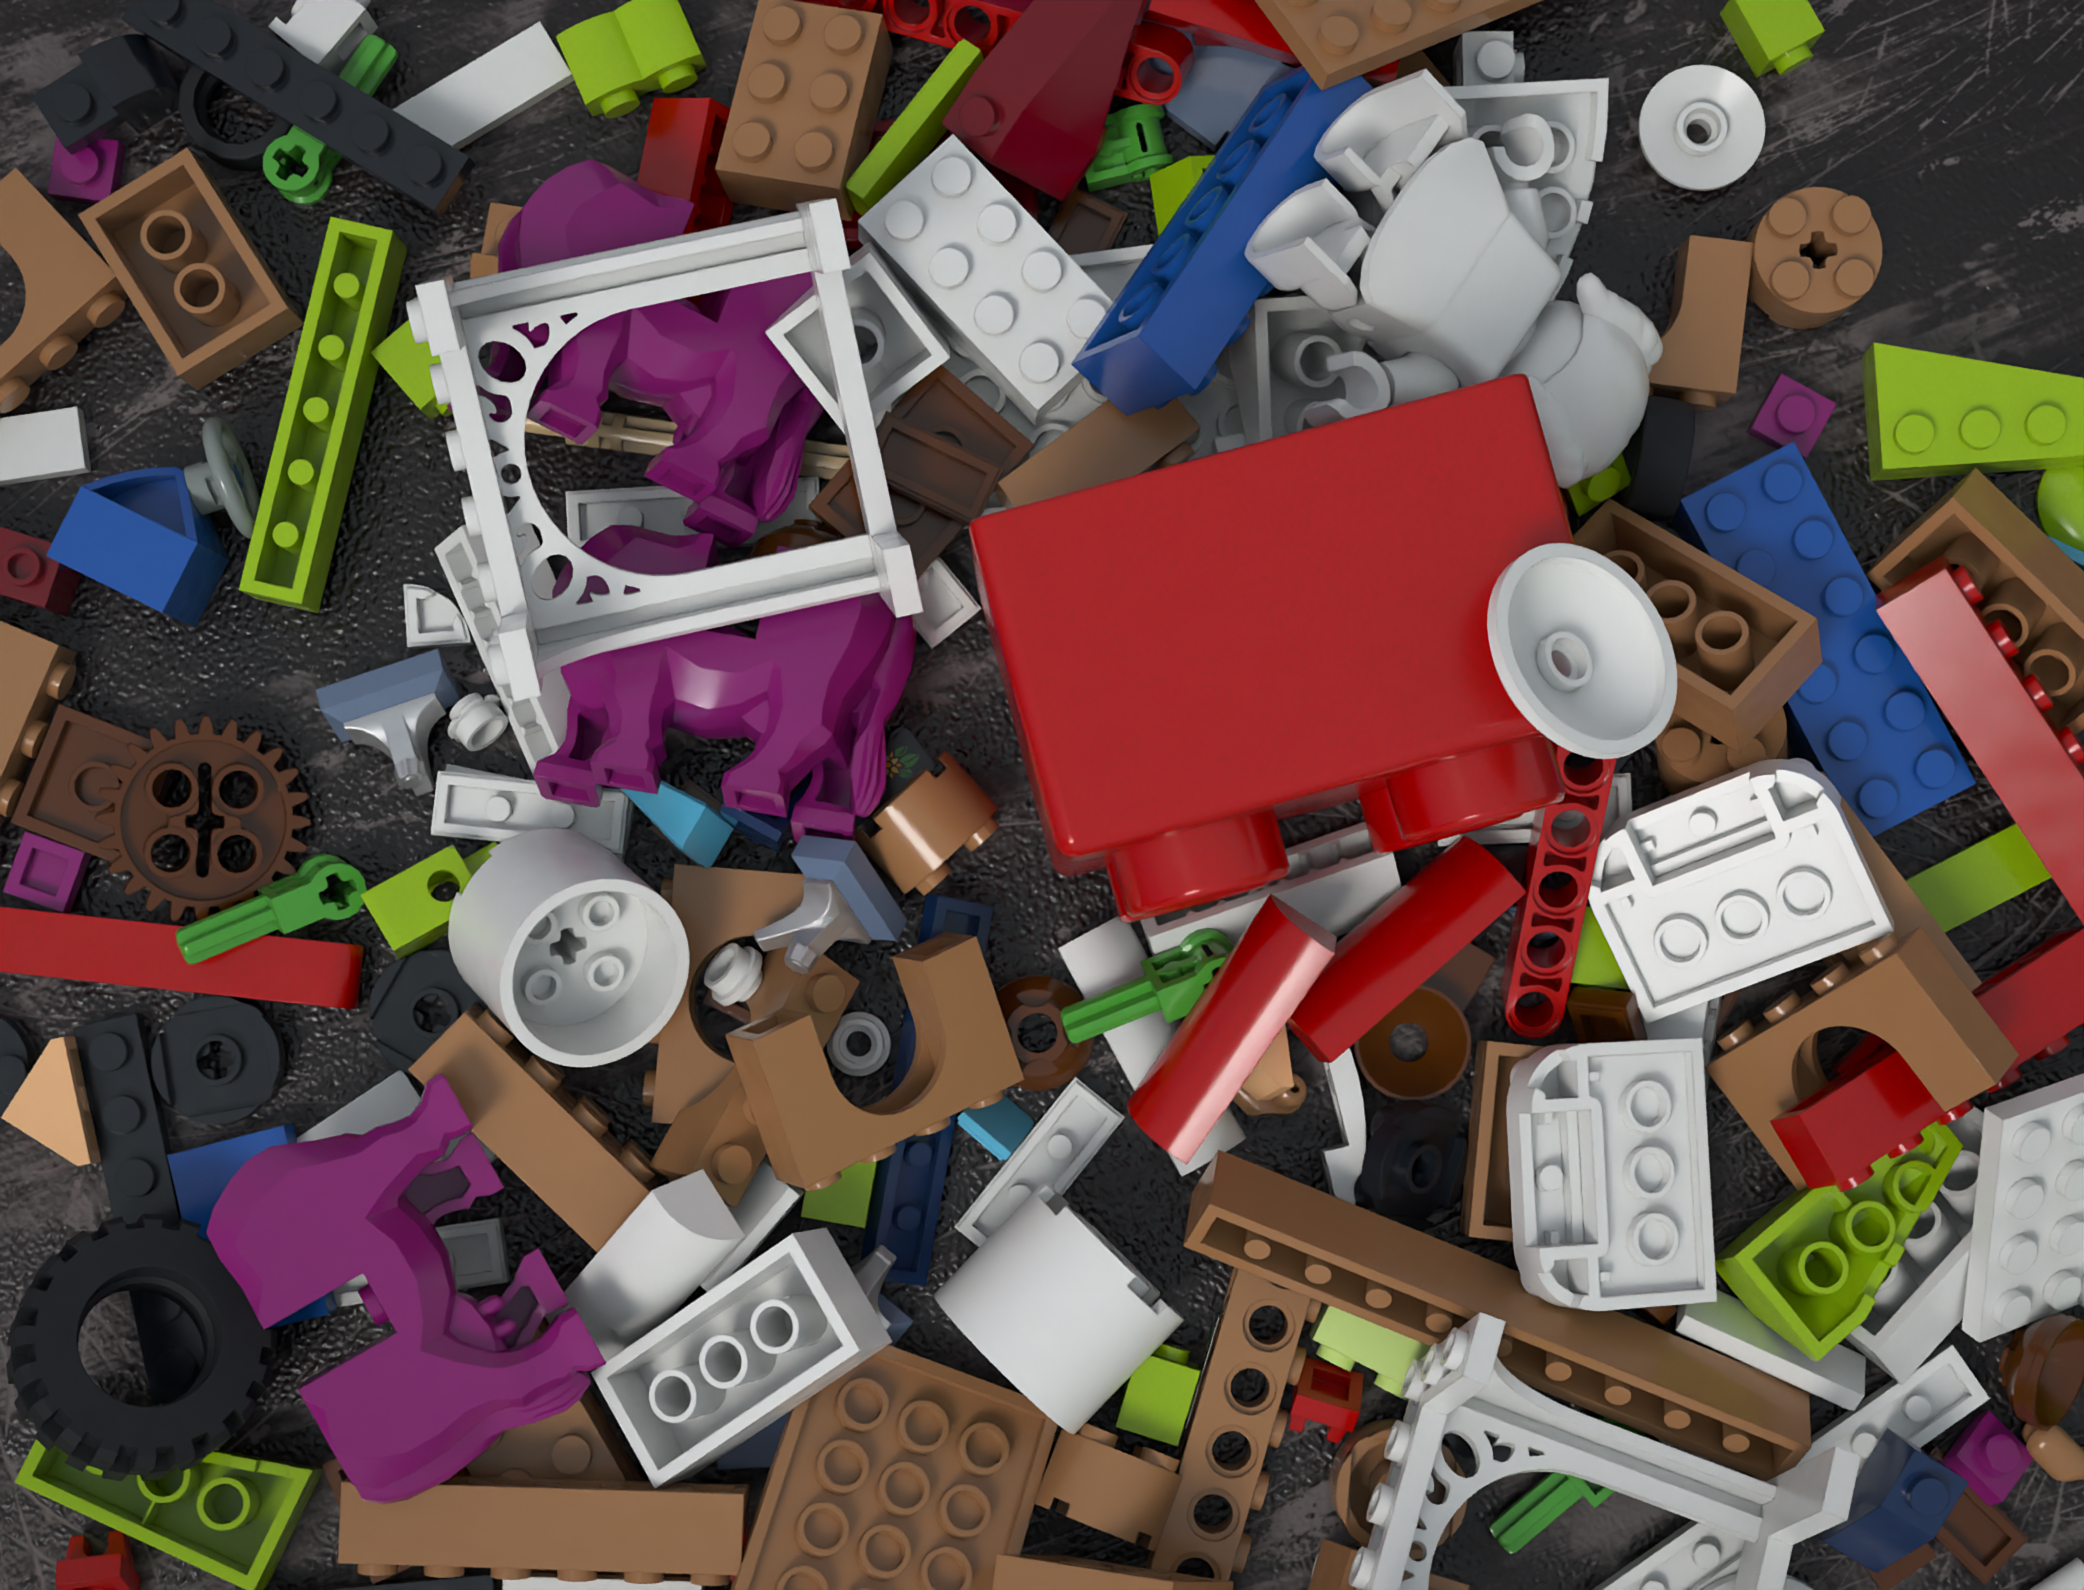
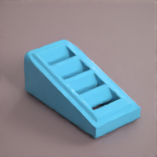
M662 780L658 794L620 788L680 851L705 868H710L734 829L723 820L721 814L707 803Z

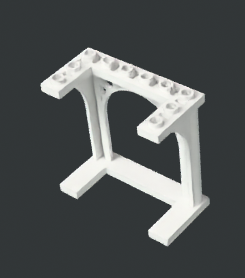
M824 198L796 204L797 211L473 279L454 282L451 275L427 280L415 285L418 297L406 302L409 321L415 343L428 341L431 355H440L441 363L429 365L438 404L451 403L457 429L445 432L448 450L454 471L467 469L473 496L461 498L463 513L470 538L482 535L488 561L477 563L484 600L486 603L498 600L501 613L500 626L492 629L493 637H490L491 645L488 646L490 661L497 687L510 684L514 702L542 696L543 676L549 672L577 660L616 649L879 592V595L896 618L924 612L910 545L897 532L842 274V270L851 269L836 198ZM810 272L866 533L690 572L656 575L620 569L602 562L575 545L560 531L540 503L530 478L525 454V425L530 399L540 376L554 355L581 330L615 313ZM574 312L578 314L567 324L560 317L561 315ZM528 322L529 331L531 332L536 326L547 323L549 325V339L545 345L534 348L524 334L513 329V325ZM492 341L504 342L513 346L521 353L525 360V375L520 380L514 382H504L492 377L484 370L480 363V348L485 343ZM478 385L490 393L505 395L509 398L512 415L507 421L497 422L490 417V413L495 414L497 412L496 407L489 398L480 395ZM491 439L507 447L509 450L495 456ZM507 464H515L521 470V478L515 483H508L502 478L501 470ZM504 496H520L508 513ZM532 523L539 528L543 542L539 547L531 551L523 561V564L520 565L518 556L525 549L526 534L518 535L517 532L522 525ZM560 554L566 556L573 566V577L569 586L562 594L555 598L544 599L537 596L532 586V578L536 568L544 559L551 555ZM597 575L606 581L610 590L609 593L597 594L590 592L592 601L577 603L585 590L587 577ZM625 585L640 589L639 591L624 593Z
M1479 1312L1459 1329L1454 1327L1448 1337L1439 1345L1434 1343L1428 1353L1420 1360L1414 1359L1407 1370L1401 1395L1409 1399L1403 1422L1397 1420L1389 1433L1385 1445L1384 1458L1392 1462L1386 1483H1379L1372 1494L1366 1519L1368 1522L1374 1523L1368 1548L1360 1547L1354 1558L1348 1582L1356 1590H1428L1432 1559L1438 1541L1454 1513L1469 1497L1479 1489L1504 1477L1528 1472H1555L1585 1479L1744 1539L1745 1542L1734 1590H1783L1793 1545L1847 1521L1861 1455L1835 1446L1766 1482L1760 1481L1570 1409L1528 1387L1512 1375L1497 1357L1506 1321ZM1453 1433L1461 1436L1472 1448L1476 1459V1469L1472 1477L1458 1476L1445 1462L1441 1448L1442 1439L1445 1434ZM1486 1435L1495 1438L1493 1447L1502 1445L1511 1448V1453L1505 1462L1493 1459L1492 1447ZM1529 1451L1539 1454V1456H1529ZM1431 1473L1446 1488L1444 1500L1439 1505L1431 1503L1426 1496L1434 1491V1481ZM1417 1523H1419L1422 1529L1416 1528ZM1412 1543L1421 1547L1423 1551L1421 1561H1414L1409 1557ZM1404 1574L1410 1576L1409 1579L1402 1581Z

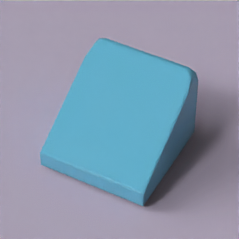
M1006 1096L997 1103L984 1108L969 1109L968 1107L957 1117L959 1120L957 1124L1000 1161L1003 1159L1006 1161L1034 1125L1032 1118Z

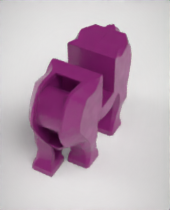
M591 159L568 166L548 178L531 195L522 210L507 224L498 243V273L680 236L685 230L695 204L686 199L666 196L648 190L611 166ZM806 272L705 293L702 295L698 307L690 301L681 298L629 309L594 322L567 341L545 367L535 386L531 399L537 395L547 375L548 388L529 405L526 418L582 445L599 428L602 419L600 407L608 399V389L622 398L662 407L671 420L677 424L672 440L674 445L666 447L649 462L644 476L694 501L688 507L684 516V526L698 533L714 534L715 541L732 549L737 548L755 534L759 519L766 523L772 522L785 512L793 500L801 468L805 438L824 410V407L765 333V330L813 286L811 273ZM574 312L561 315L560 317L567 324L578 314ZM528 322L513 325V329L524 334L534 348L545 345L549 339V325L547 323L536 326L531 332L529 331ZM493 341L489 365L485 371L500 381L514 382L520 380L525 375L526 364L521 353L513 346L504 342ZM478 385L480 395L489 398L496 407L497 412L495 414L490 413V417L497 422L507 421L512 415L509 398L505 395L490 393ZM448 403V409L453 411L451 403Z
M610 525L590 538L581 547L586 553L602 562L637 573L654 575L677 574L720 565L714 534L708 533L669 535L634 525ZM778 546L776 553L791 549L784 546ZM570 560L561 571L553 587L552 598L562 594L571 582L573 566ZM597 575L587 577L585 590L577 603L592 601L590 592L597 594L609 593L610 590L606 581ZM625 585L624 593H631L640 589ZM879 592L760 618L755 639L747 638L745 634L733 628L717 627L598 653L562 666L561 675L571 695L567 708L566 737L556 753L537 761L533 776L542 797L549 800L595 808L601 804L603 785L658 794L661 783L659 766L667 758L665 740L668 727L705 739L743 738L746 736L756 744V747L747 759L724 772L721 789L725 807L787 817L791 791L812 769L811 783L803 797L794 805L791 818L794 841L798 843L802 835L855 841V817L865 818L869 816L880 804L886 790L887 752L884 729L900 699L912 668L917 634L915 616L912 614L896 618L879 595Z
M443 1073L426 1082L418 1105L410 1115L397 1121L376 1126L363 1135L343 1133L342 1135L313 1141L270 1146L250 1158L227 1184L212 1210L206 1231L219 1260L244 1291L263 1329L270 1327L362 1273L364 1274L368 1284L358 1289L362 1301L377 1327L390 1320L394 1329L300 1383L298 1391L315 1418L335 1457L352 1485L356 1487L363 1501L383 1505L408 1500L450 1479L486 1450L505 1430L536 1423L567 1411L581 1399L590 1385L591 1381L586 1371L606 1364L580 1315L572 1306L556 1315L545 1331L536 1340L529 1343L545 1315L569 1304L539 1248H534L522 1255L515 1277L501 1297L499 1295H491L478 1302L472 1296L458 1291L450 1252L434 1227L435 1221L450 1212L470 1208L476 1197L492 1195L503 1189L504 1186L473 1132L459 1140L448 1159L435 1161L445 1155L450 1140L456 1139L473 1129L470 1120Z

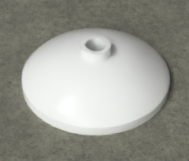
M1550 543L1541 545L1527 551L1512 561L1500 574L1493 587L1487 612V630L1496 672L1506 693L1520 713L1537 730L1559 746L1573 753L1595 759L1620 758L1643 748L1656 739L1667 725L1674 709L1677 695V667L1673 646L1664 622L1656 607L1639 584L1607 557L1574 544Z

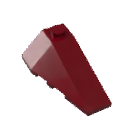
M1033 0L975 70L941 123L991 165L1060 201H1067L1103 148L1108 132V127L1104 126L1115 90L1121 89L1126 69L1122 68L1133 29L1141 23L1147 0Z

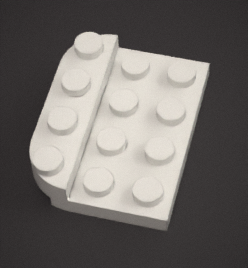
M1793 758L1789 760L1769 759L1753 763L1623 815L1614 821L1601 835L1588 900L1631 992L1635 994L1638 1007L1646 1023L1894 932L1892 916L1840 806L1841 796L1827 777L1817 771L1809 761L1802 758Z
M1676 1038L1555 1044L1538 1050L1526 1059L1519 1060L1513 1066L1510 1073L1511 1084L1507 1095L1506 1117L1513 1248L1524 1289L1528 1293L1539 1296L1551 1304L1590 1311L1717 1302L1703 1039Z
M2084 1073L1986 1107L1984 1110L1962 1330L1979 1343L2073 1306L2081 1305L2084 1308Z

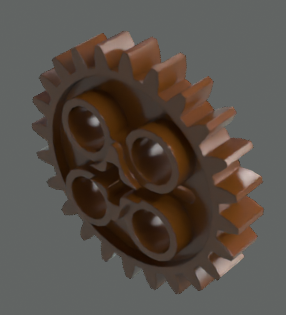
M202 715L197 733H189L180 717L175 718L173 726L174 737L167 740L156 728H149V736L153 747L145 751L138 745L131 742L126 745L135 763L130 768L121 764L111 763L109 768L122 782L119 788L100 787L98 792L106 800L114 803L113 810L95 814L96 822L113 826L114 833L97 841L99 849H119L120 855L107 866L110 874L130 870L132 875L123 888L124 892L130 895L145 886L149 890L145 908L151 912L166 899L170 901V918L176 922L183 914L186 906L194 907V914L197 921L208 917L210 907L218 906L221 912L233 907V902L238 900L245 902L255 898L253 892L260 887L274 882L271 877L276 871L285 875L296 873L297 871L284 857L287 851L305 852L307 846L292 837V829L311 825V820L308 817L294 814L292 810L293 806L308 799L307 793L298 790L288 791L286 784L292 781L299 773L297 768L287 767L276 770L274 767L283 750L279 746H274L262 754L258 752L257 748L260 744L262 733L256 729L249 733L243 741L236 739L237 721L233 719L227 721L220 734L213 733L212 723L208 715ZM206 762L211 767L208 797L209 809L213 814L221 816L220 824H213L208 828V873L201 877L196 874L198 833L193 825L185 824L186 815H194L198 812V767L201 763ZM170 769L179 770L187 776L189 781V790L185 798L176 804L170 805L156 800L153 796L152 786L158 774ZM233 771L247 772L254 780V793L249 801L242 805L226 804L220 797V782L225 775ZM167 834L179 835L186 840L188 847L187 856L184 861L172 868L160 867L151 858L152 845L158 838ZM234 835L245 836L250 839L253 846V854L250 861L243 867L236 869L226 868L221 865L217 853L223 840Z

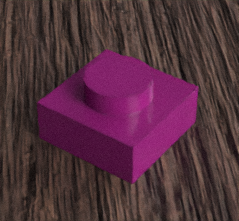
M56 136L47 194L54 200L95 205L119 190L126 147L118 140L99 138L71 155Z
M1781 373L1774 380L1746 432L1777 450L1794 441L1805 460L1809 456L1837 403Z
M25 831L3 892L62 913H71L92 854Z
M1988 1410L1972 1418L1942 1461L1969 1481L1968 1486L1988 1506L2005 1500L2033 1458L2027 1451L2026 1446Z

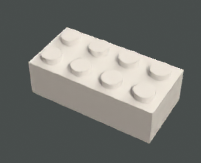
M952 134L858 220V240L863 245L869 241L873 243L922 308L1035 425L1085 378L1071 363L1109 310L1113 301L960 140Z
M826 1227L792 1233L608 1360L605 1365L592 1371L591 1374L654 1488H659L691 1478L892 1343V1340Z

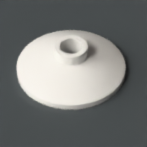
M1691 65L1669 73L1651 89L1639 114L1638 137L1647 161L1665 180L1689 190H1714L1735 182L1754 164L1764 143L1765 117L1757 95L1739 76L1717 66ZM1693 124L1702 126L1707 132V141L1704 143L1692 142L1687 136V127Z

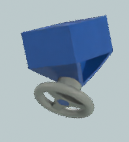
M216 416L207 418L203 423L202 440L208 462L201 461L186 466L184 471L177 467L128 471L82 485L46 556L196 628L229 562V557L209 513L226 508L239 532L251 539L261 501L247 459L229 425L223 419Z

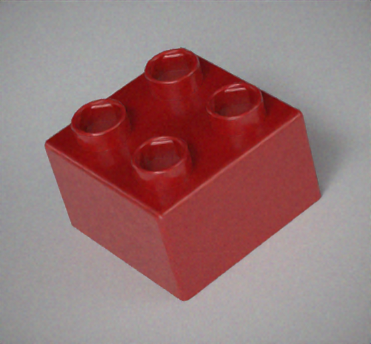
M1525 374L1507 375L991 513L972 520L968 526L978 594L1051 864L1055 871L1066 877L1078 876L1106 868L1118 915L1124 923L1136 922L1264 887L1270 881L1287 876L1290 872V865L1278 821L1359 800L1372 848L1375 853L1382 855L1507 822L1521 817L1523 813L1560 803L1565 798L1566 791L1552 740L1537 730L1520 713L1506 693L1494 666L1487 630V612L1493 587L1500 574L1512 561L1527 551L1541 545L1550 543L1575 545L1530 383Z

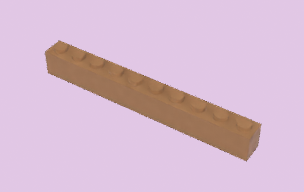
M1219 1149L1192 1192L1183 1244L1186 1248L1429 1346H1432L1434 1343L1439 1345L1448 1337L1454 1327L1459 1329L1479 1312L1506 1321L1497 1357L1502 1365L1524 1384L1763 1481H1768L1794 1468L1811 1449L1809 1392L1759 1369L1614 1310L1590 1311L1551 1304L1539 1296L1528 1293L1522 1286L1520 1272Z

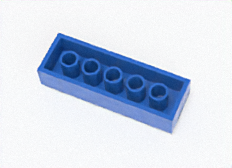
M1302 65L1263 85L1195 186H1193L1077 354L1071 365L1126 416L1150 407L1160 409L1172 399L1185 394L1191 397L1204 390L1214 379L1218 372V366L1214 362L1224 347L1233 344L1246 331L1251 322V318L1247 313L1256 299L1263 297L1274 287L1244 255L1250 238L1266 216L1296 190L1325 178L1338 191L1342 187L1316 161L1314 153L1323 134L1335 119L1362 95L1374 89L1361 75L1321 91Z
M1794 441L1681 499L1677 511L1671 519L1681 540L1817 618L1823 662L1782 706L1787 721V740L1797 758L1809 761L1817 771H1823L1872 837L1976 784L1922 680L1876 612V594Z

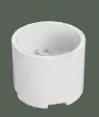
M560 828L532 830L513 836L488 851L492 857L477 870L463 893H456L449 916L448 939L453 961L465 982L526 1048L552 1063L570 1067L599 1066L624 1058L647 1044L661 1031L674 1014L681 1001L688 979L690 965L689 945L685 929L674 909L606 847L585 837L580 832Z
M1043 1181L935 1292L934 1298L963 1334L1016 1388L1055 1423L1074 1435L1185 1319L1173 1306H1168L1161 1298L1153 1304L1160 1296L1157 1288L1106 1237L1079 1213L1073 1211L1068 1206L1069 1203L1055 1189Z

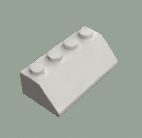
M1975 1106L1962 1117L1946 1124L1963 1144V1148L1928 1210L1921 1213L1902 1246L1906 1249L1896 1267L1889 1269L1874 1296L1876 1302L1866 1320L1845 1337L1857 1350L1901 1385L1907 1381L1963 1318L1984 1113Z

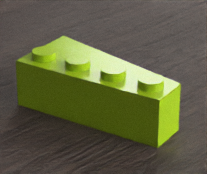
M1875 342L1863 354L1862 371L1870 481L1967 475L1975 467L1982 474L2084 467V378Z
M36 1439L14 1483L245 1590H263L267 1588L319 1481L323 1468L218 1449L207 1455L199 1464L183 1472L178 1468L169 1471L160 1479L142 1481L140 1475H127L123 1481L103 1479V1470L87 1466L81 1472L65 1464L69 1457L66 1453L55 1445L48 1451Z

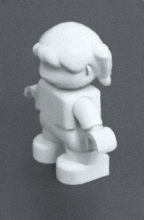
M1427 69L1379 86L1362 95L1335 119L1323 134L1314 153L1316 161L1348 192H1363L1371 189L1385 214L1376 228L1358 217L1354 206L1325 178L1296 190L1272 210L1250 238L1244 253L1247 260L1274 287L1283 291H1292L1300 288L1317 306L1327 309L1333 321L1340 328L1352 335L1368 340L1369 346L1386 360L1378 363L1366 353L1358 351H1348L1326 357L1328 372L1337 374L1344 381L1346 398L1345 400L1336 398L1320 402L1308 408L1305 412L1307 422L1317 427L1507 375L1522 373L1528 377L1558 486L1567 489L1583 479L1606 470L1628 445L1630 438L1636 432L1643 419L1650 388L1648 375L1651 372L1652 366L1662 356L1663 344L1653 322L1641 309L1621 298L1616 293L1607 290L1601 280L1592 273L1584 274L1576 284L1579 304L1571 301H1549L1560 284L1561 270L1546 252L1549 234L1539 191L1536 188H1529L1528 182L1541 178L1551 167L1555 154V142L1550 127L1544 118L1536 114L1525 113L1505 120L1500 135V140L1504 146L1486 149L1483 141L1472 137L1468 138L1466 111Z

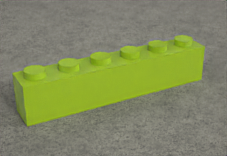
M330 216L239 586L240 591L257 600L319 613L379 367V362L370 352L386 338L407 252V247L393 230Z

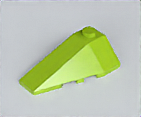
M1935 1121L1920 1131L1924 1141L1914 1149L1892 1159L1886 1154L1870 1164L1875 1172L1874 1175L1854 1188L1839 1192L1837 1186L1834 1185L1816 1189H1809L1807 1187L1799 1192L1796 1190L1715 1256V1270L1755 1317L1811 1360L1819 1361L1866 1320L1876 1302L1874 1296L1889 1269L1896 1267L1906 1248L1902 1246L1921 1213L1928 1210L1961 1152L1963 1144L1946 1124L1939 1126Z

